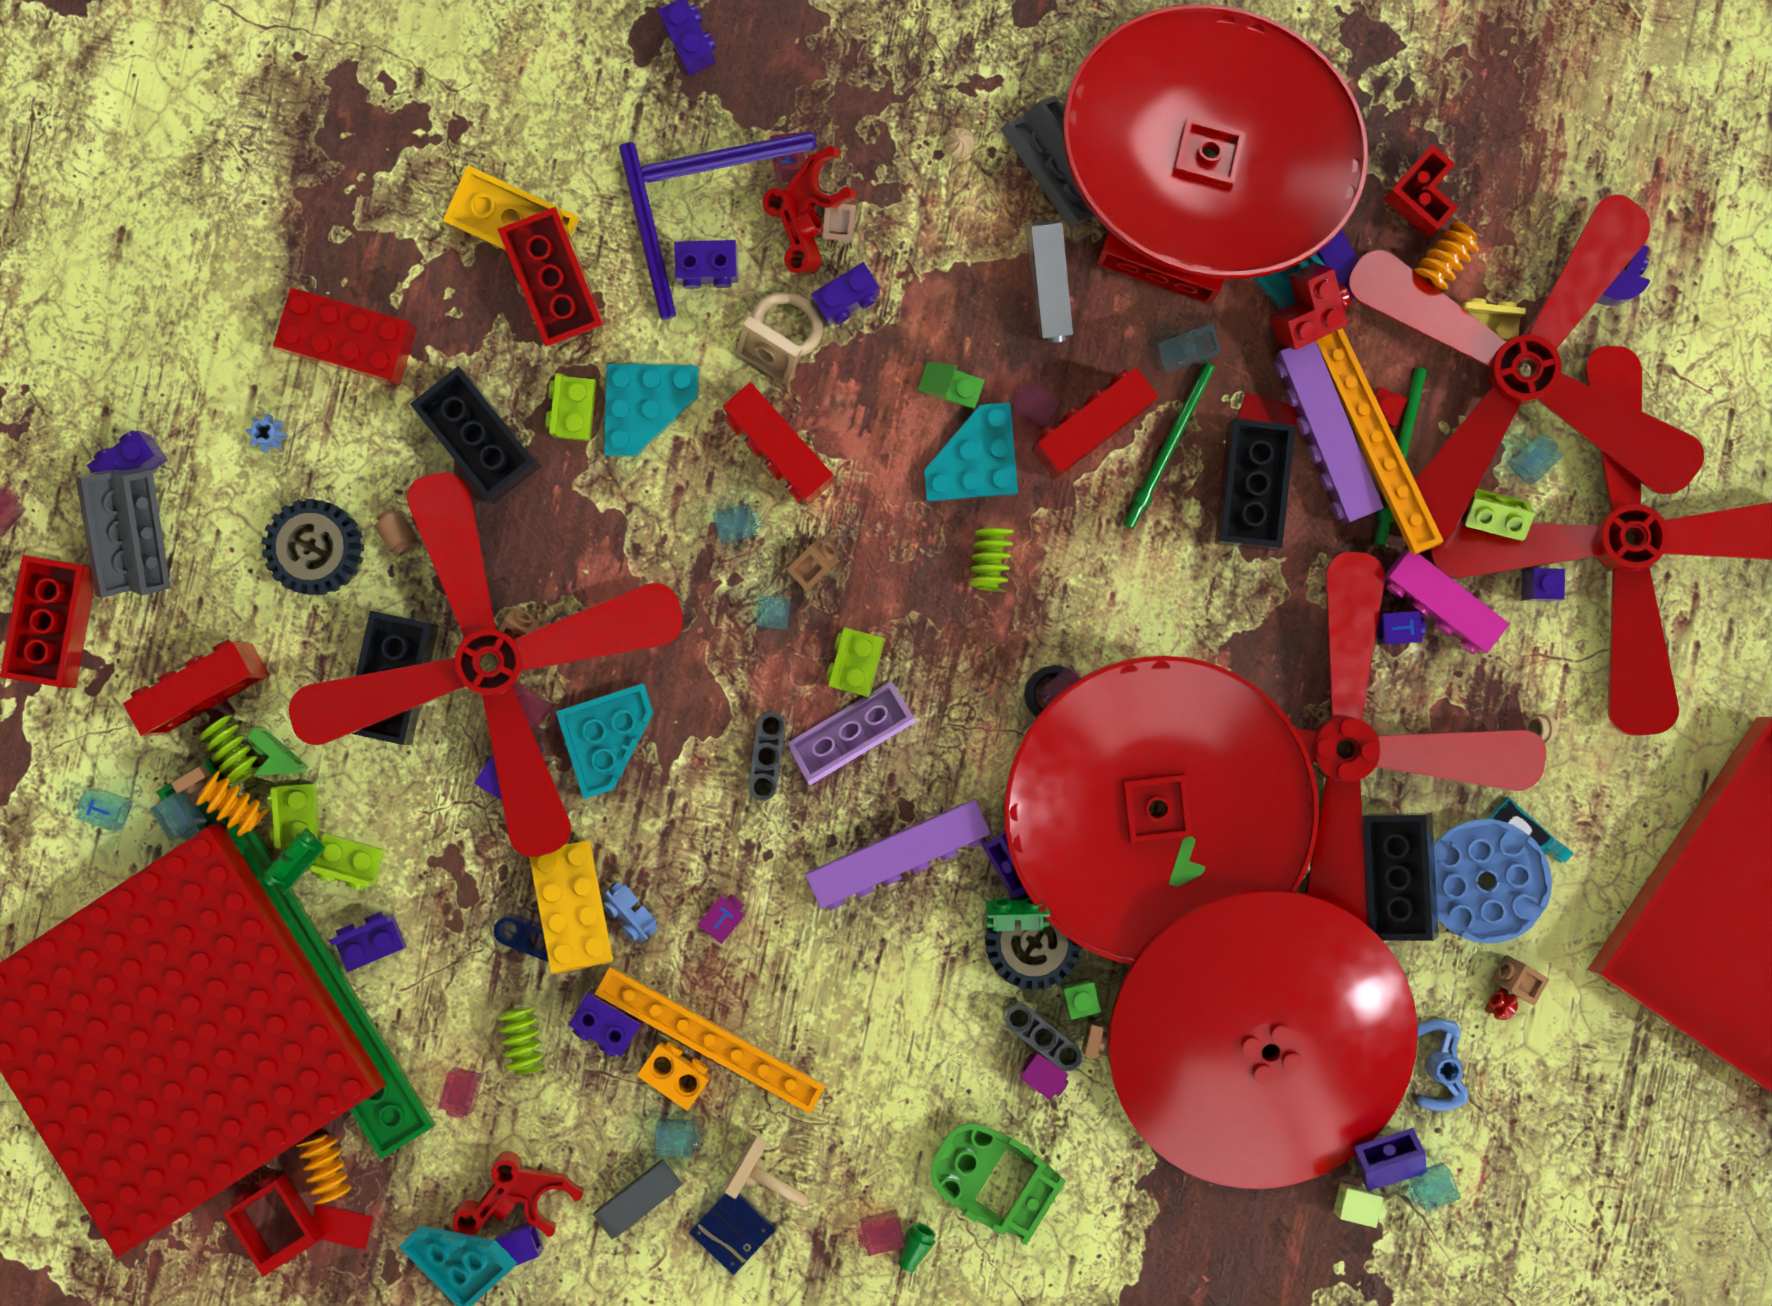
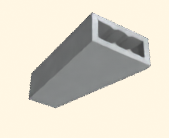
M1056 220L1025 224L1039 336L1047 338L1048 343L1066 341L1067 335H1073L1063 224Z

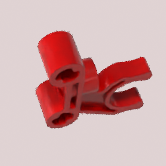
M828 145L825 149L809 155L785 190L772 188L763 196L762 204L765 212L772 216L781 217L791 243V247L787 249L784 256L785 266L791 272L810 275L816 273L821 267L822 258L814 236L821 233L823 228L821 220L814 210V206L818 205L836 209L846 201L853 200L857 196L855 189L844 187L837 194L829 196L823 192L819 185L820 169L828 160L840 157L841 151L838 147ZM783 199V204L780 208V201Z
M505 1151L497 1156L491 1170L493 1185L479 1202L474 1200L462 1202L455 1213L452 1226L457 1233L473 1236L479 1231L490 1215L502 1222L515 1204L522 1202L528 1224L541 1230L547 1237H551L555 1233L556 1223L544 1218L538 1209L540 1196L546 1191L561 1189L567 1192L574 1201H579L583 1196L584 1189L570 1180L566 1174L522 1168L521 1158L512 1151ZM503 1165L512 1167L510 1174L501 1171ZM469 1215L475 1218V1220L470 1219L468 1222L462 1219V1217L467 1218Z

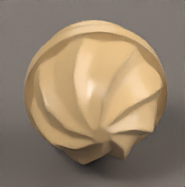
M964 128L951 130L945 137V150L951 157L956 159L968 157L973 152L975 146L972 133Z
M1538 714L1528 720L1526 730L1538 734L1544 743L1548 744L1555 740V736L1559 734V724L1555 718L1548 714Z

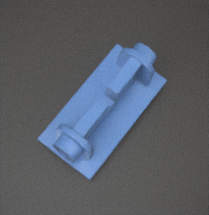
M618 882L610 889L613 895L607 891L601 897V900L604 902L602 904L603 909L610 917H616L623 924L622 930L631 941L634 942L636 940L641 944L648 938L645 932L651 936L659 929L655 924L657 920L644 906L635 913L631 909L639 900L626 884L622 886Z

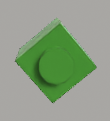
M1090 977L1060 984L1067 1013L1071 1020L1101 1013L1095 984Z

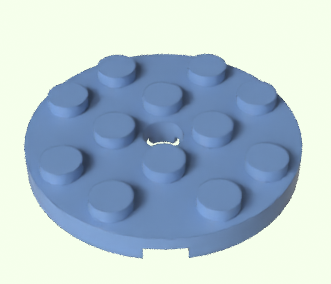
M1475 819L1450 828L1434 843L1438 920L1447 929L1470 941L1500 943L1524 934L1535 925L1534 923L1548 905L1551 895L1552 878L1547 858L1541 847L1531 836L1507 822L1494 819ZM1484 872H1490L1495 877V884L1490 889H1482L1477 883L1478 877Z

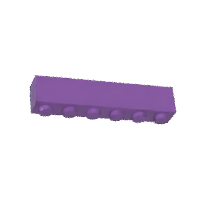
M1316 341L1297 350L1287 348L1280 351L1275 356L1274 369L1279 379L1283 378L1287 387L1285 396L1291 407L1295 406L1299 416L1296 419L1298 429L1302 435L1307 436L1310 444L1308 446L1309 456L1313 463H1318L1322 473L1319 475V479L1323 489L1326 492L1329 491L1333 500L1331 509L1335 518L1341 520L1342 525L1384 509Z
M972 799L808 871L806 877L820 909L827 906L830 911L846 904L844 900L846 897L856 894L857 898L863 897L873 892L872 886L884 881L885 886L901 880V873L912 869L913 873H917L930 867L929 861L937 857L944 861L958 855L957 849L967 844L970 849L985 843L987 841L985 836L991 833L977 801Z

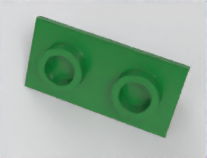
M305 828L301 834L297 833L295 835L296 839L283 852V855L269 869L264 871L265 875L262 880L269 886L274 884L284 895L326 848L308 828Z
M998 898L994 901H986L987 928H993V931H1015V920H1021V930H1043V927H1049V921L1045 917H1050V910L1047 907L1044 908L1046 911H1039L1040 905H1034L1031 898L1013 901L1007 898Z

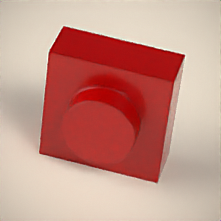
M1380 386L1374 395L1389 427L1394 428L1408 399Z

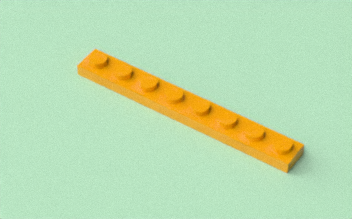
M1343 328L1316 340L1345 414L1411 555L1413 556L1440 545L1444 541Z
M613 966L609 967L595 992V995L809 1114H811L825 1088L824 1083Z

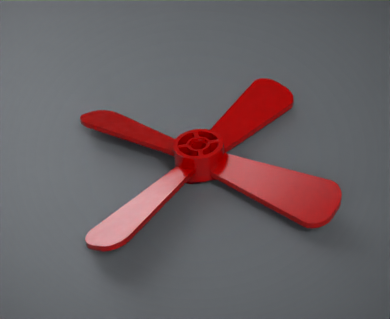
M1619 194L1610 195L1596 205L1528 335L1514 337L1508 342L1390 252L1374 250L1366 253L1360 258L1350 273L1348 286L1351 295L1357 302L1487 366V379L1491 389L1415 478V482L1443 540L1452 535L1458 526L1520 404H1527L1538 400L1654 493L1665 495L1684 489L1701 469L1704 461V449L1696 437L1561 373V359L1557 348L1649 237L1650 221L1648 215L1643 208L1630 198ZM1519 362H1525L1530 366L1531 375L1529 377L1522 376L1518 372Z
M1602 346L1594 350L1585 362L1587 385L1642 411L1643 370L1637 355L1630 349L1622 346ZM1599 450L1611 512L1604 515L1595 526L1531 523L1525 540L1520 541L1467 527L1465 520H1460L1452 535L1444 539V542L1429 549L1433 565L1454 579L1596 557L1604 567L1612 570L1608 717L1614 728L1623 734L1630 736L1655 735L1669 730L1676 723L1679 716V704L1650 565L1657 562L1663 555L1772 560V502L1664 520L1654 509L1641 504V483ZM1627 531L1635 536L1634 546L1626 541L1625 534Z
M436 473L420 477L408 489L407 504L465 639L460 643L455 658L302 687L293 695L289 704V716L293 731L301 741L307 744L324 745L466 687L472 693L483 697L511 845L518 853L527 857H540L556 852L568 841L571 833V823L514 691V686L518 683L522 671L664 646L671 643L678 637L683 626V615L678 598L668 586L660 583H650L521 637L512 639L504 632L496 630L473 504L467 484L460 477L451 473ZM492 655L498 659V665L494 670L484 671L480 667L481 659L484 656Z
M1344 552L1335 556L1330 561L1325 574L1331 718L1320 723L1314 731L1295 728L1309 754L1311 763L1322 775L1326 776L1319 813L1317 838L1305 894L1324 899L1342 907L1368 926L1360 780L1368 776L1375 767L1522 791L1534 786L1540 780L1545 767L1546 746L1538 734L1529 730L1377 735L1370 725L1362 721L1385 583V572L1379 560L1370 554ZM1346 740L1350 744V753L1346 757L1341 758L1337 753V745L1341 741Z

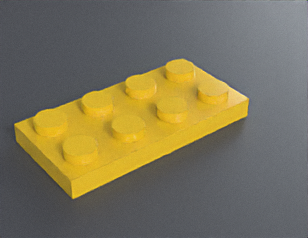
M467 165L442 221L506 251L498 228L553 208L556 205ZM560 208L572 237L580 218Z
M590 840L564 845L558 851L540 857H529L551 975L613 962Z

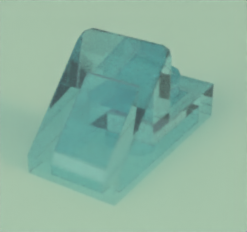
M1213 324L1202 326L1158 343L1165 373H1171L1196 363L1210 362L1221 354Z

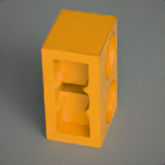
M661 1040L637 1076L688 1111L711 1077V1074L707 1072L709 1068L696 1058H693L691 1061L682 1054L683 1049L670 1040L666 1043ZM658 1057L668 1058L671 1062V1069L667 1071L660 1070L656 1065V1059ZM687 1074L692 1075L697 1081V1086L694 1088L684 1087L681 1083V1077Z

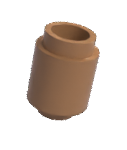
M389 509L377 517L378 522L374 527L388 550L394 552L397 557L408 553L418 545L415 540L416 534L401 511L394 512L393 509Z

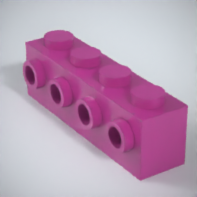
M1409 549L1404 550L1385 574V582L1388 584L1386 588L1389 592L1398 598L1404 596L1412 603L1410 607L1414 611H1420V615L1423 617L1430 616L1437 622L1435 624L1437 629L1448 636L1453 634L1461 640L1459 645L1473 655L1475 653H1488L1510 625L1419 553L1412 556Z

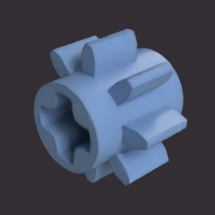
M265 414L264 420L253 417L254 424L251 429H246V432L251 434L253 438L249 444L253 447H258L261 444V451L264 453H269L270 447L281 450L280 443L282 439L288 438V435L284 434L281 430L285 423L281 420H276L273 423V416ZM266 428L269 429L268 434L270 435V437L268 439L265 438L266 433L264 432V430Z

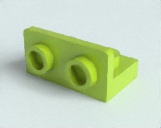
M556 373L555 381H550L549 399H553L552 411H547L545 426L546 429H550L549 433L554 438L591 441L597 383L595 379L567 377L561 373Z
M1477 488L1469 502L1470 509L1465 519V525L1477 530L1524 541L1535 512L1528 501Z
M844 627L843 633H839L836 638L835 650L837 655L835 663L831 662L828 668L827 680H830L829 687L870 698L885 638Z
M316 783L271 787V793L267 797V806L269 811L272 812L273 824L270 825L269 835L271 842H274L275 849L289 847L296 839L295 835L297 833L301 834L305 828H308L320 841Z
M330 833L323 834L321 843L326 848L316 858L315 863L309 867V871L317 873L316 878L328 882H335V878L347 882L346 887L364 891L365 887H371L376 884L385 849Z

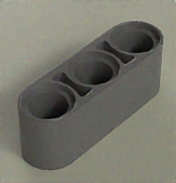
M776 712L763 714L759 718L756 728L749 792L753 798L759 801H766L772 798L778 789L786 722L784 717ZM769 717H775L780 722V729L774 735L768 734L763 728L764 721ZM765 747L772 748L776 753V759L771 765L763 764L760 761V751ZM759 778H766L771 782L772 789L768 795H761L756 791L755 784Z
M1022 1001L1010 1002L1005 1007L1004 1019L1012 1032L1060 1069L1072 1071L1080 1066L1082 1062L1081 1050L1066 1034ZM1017 1009L1026 1012V1019L1020 1024L1010 1021L1011 1013ZM1039 1029H1048L1051 1032L1048 1041L1039 1043L1034 1039L1035 1033ZM1064 1048L1075 1050L1073 1059L1068 1062L1059 1059V1054Z
M661 1159L593 1213V1216L612 1240L673 1194L682 1185V1182L666 1161Z

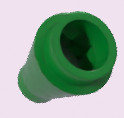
M916 1222L907 1229L901 1257L898 1261V1265L903 1270L914 1272L918 1264L934 1246L936 1234L930 1227Z

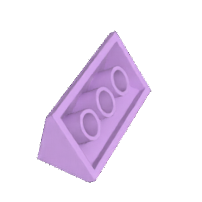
M890 681L870 694V698L863 697L791 740L787 745L805 779L811 785L917 721L893 682Z

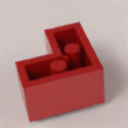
M1432 144L1383 198L1387 204L1427 239L1435 234L1458 209L1450 199L1436 188L1439 182L1455 166V163Z
M1313 263L1289 274L1296 303L1270 315L1277 343L1294 350L1348 326L1334 268Z

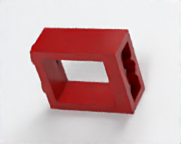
M286 1173L278 1178L271 1174L256 1184L259 1190L249 1195L245 1191L231 1200L230 1203L233 1207L223 1213L262 1277L316 1244L324 1236V1233ZM277 1189L304 1234L272 1254L245 1211V1208Z

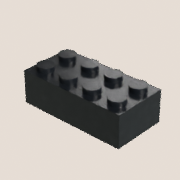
M460 366L453 369L410 404L485 499L493 504L542 467L467 372Z
M1236 418L1227 424L1214 544L1270 551L1282 548L1295 425Z
M370 611L355 676L431 662L439 625ZM421 705L351 734L400 745H412Z
M1432 812L1364 815L1363 831L1368 926L1382 941L1435 940L1439 937Z

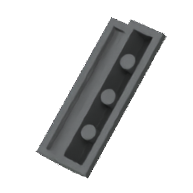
M1056 96L1039 101L1025 116L1007 122L1000 130L1071 229L1088 221L1095 215L1079 193L1069 171L1063 143V115L1065 109Z
M104 470L75 476L95 596L103 598L127 591H132L142 596L170 589L152 470Z

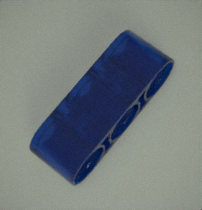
M516 914L507 915L496 922L493 932L498 942L549 962L546 944L544 948H537L532 943L534 933H540L544 936L542 924ZM508 921L515 924L517 928L515 937H509L505 934L503 929L505 922Z

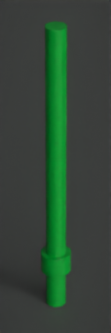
M1204 363L1140 491L1137 490L1131 500L1133 505L1123 523L1124 526L1134 530L1143 510L1148 509L1153 499L1151 495L1215 370V366L1212 364Z
M1416 367L1414 370L1397 442L1405 461L1427 369ZM1384 497V509L1379 510L1376 520L1379 522L1373 543L1382 547H1386L1390 526L1395 522V518Z

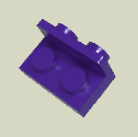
M381 911L364 918L366 923L364 926L355 929L352 923L336 930L337 937L330 939L329 942L331 946L336 944L347 972L407 947L393 913L384 917Z

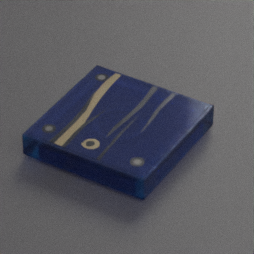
M740 1192L736 1199L724 1193L690 1229L689 1234L734 1276L776 1231V1226Z

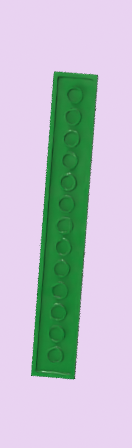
M208 759L195 767L197 768L205 764L212 776L219 769L212 759ZM219 773L217 781L224 778L223 774ZM171 782L157 790L158 796L186 841L209 826L223 823L387 1083L379 1091L350 1109L379 1159H383L436 1125L293 889L290 888L284 895L274 884L269 886L262 880L265 875V869H269L275 860L255 827L250 832H246L239 837L237 836L238 824L230 829L227 828L229 817L217 821L218 809L209 814L206 812L209 802L199 806L192 805L183 791L178 794L176 793ZM180 805L182 807L183 811L185 812L189 820L194 817L196 818V820L191 822L187 826L182 827V824L186 823L187 821L185 820L184 816L182 815L177 806Z

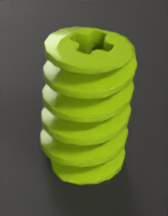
M984 527V529L975 531V536L983 541L973 544L974 549L981 553L972 555V560L980 565L970 568L971 573L978 576L969 580L971 586L985 591L1007 592L999 587V584L1008 582V578L1000 575V572L1010 570V567L1003 564L1002 560L1011 558V554L1003 551V548L1013 546V542L1005 539V535L1014 534V530Z
M232 715L215 721L199 736L200 742H209L205 747L207 753L216 752L212 757L213 763L223 762L218 770L221 774L229 773L227 776L230 779L229 784L249 779L261 767H253L254 762L258 759L257 755L246 756L252 748L251 745L242 747L239 745L245 738V735H233L239 727L238 724L231 726L226 724L232 718Z
M536 1006L515 1008L497 1017V1020L507 1022L506 1026L499 1029V1033L509 1035L508 1038L500 1043L501 1045L510 1046L511 1049L502 1054L504 1058L512 1059L511 1063L504 1066V1070L514 1071V1074H528L545 1068L543 1064L535 1063L543 1057L542 1052L534 1050L541 1045V1041L532 1038L539 1033V1028L529 1026L538 1020L536 1015L528 1014Z

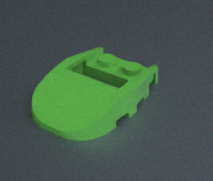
M966 1123L953 1129L942 1142L931 1165L932 1183L945 1200L957 1206L964 1212V1216L973 1222L978 1221L1002 1235L1005 1232L1020 1237L1021 1243L1025 1245L1028 1244L1066 1182L1064 1178L1030 1148L980 1123ZM1007 1148L1033 1164L1035 1168L1006 1216L1002 1218L975 1199Z

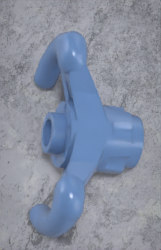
M1430 1019L1417 1024L1418 1038L1431 1031H1443L1444 1035L1438 1050L1431 1052L1425 1059V1070L1432 1079L1444 1084L1452 1093L1450 1098L1442 1100L1431 1099L1422 1095L1416 1098L1417 1105L1431 1111L1453 1110L1464 1105L1468 1100V1090L1460 1082L1463 1073L1462 1063L1458 1059L1456 1051L1461 1035L1458 1024L1445 1019Z

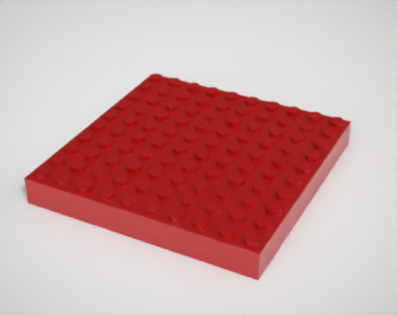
M1756 717L1587 970L1770 1095H1772V717Z
M223 823L209 826L0 962V1072L116 1258L133 1249L387 1085Z

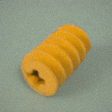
M1451 223L1449 230L1442 234V239L1434 244V249H1430L1426 254V258L1419 262V268L1413 270L1436 288L1446 291L1448 285L1444 279L1451 282L1456 279L1451 270L1462 272L1464 268L1459 261L1464 263L1471 261L1467 251L1473 254L1479 251L1478 246L1474 243L1478 240L1475 232L1463 223Z
M218 770L198 793L196 805L199 806L209 802L206 812L209 814L218 809L217 821L229 817L227 828L230 829L238 824L237 836L240 837L246 832H250L267 813L269 808L267 807L258 812L259 800L247 804L250 794L246 792L238 797L240 786L235 785L228 789L230 779L225 777L217 781L220 773Z
M321 1134L296 1143L297 1147H307V1150L299 1155L300 1159H310L311 1161L303 1167V1171L314 1172L313 1175L306 1179L307 1183H317V1186L309 1191L310 1195H320V1198L313 1205L337 1199L351 1189L349 1183H341L347 1178V1172L337 1171L343 1167L344 1161L342 1159H334L341 1153L340 1148L331 1147L338 1141L337 1136Z

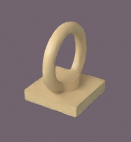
M790 292L770 294L756 305L752 316H749L744 322L735 354L787 386L793 378L799 357L810 353L819 344L823 334L822 317L814 304L803 296ZM781 304L798 307L810 320L811 332L809 337L801 344H794L779 332L763 324L766 312L770 308Z
M753 1134L723 1185L722 1191L736 1199L744 1184L753 1187L756 1182H759L802 1208L807 1207L810 1203L807 1195L763 1170L766 1162L759 1157L768 1142Z

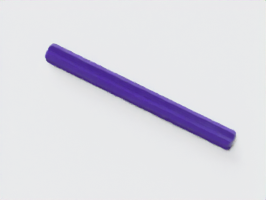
M809 131L646 164L641 167L642 179L650 183L814 150L817 147L816 137L813 132Z
M633 142L623 143L619 146L659 316L662 320L672 319L676 317L675 306L645 182L642 179L637 149Z

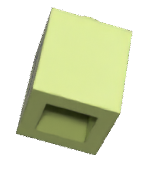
M1340 1181L1333 1212L1342 1220L1377 1228L1378 1219L1382 1220L1385 1213V1202L1383 1201L1384 1198L1376 1190L1368 1192L1365 1187Z

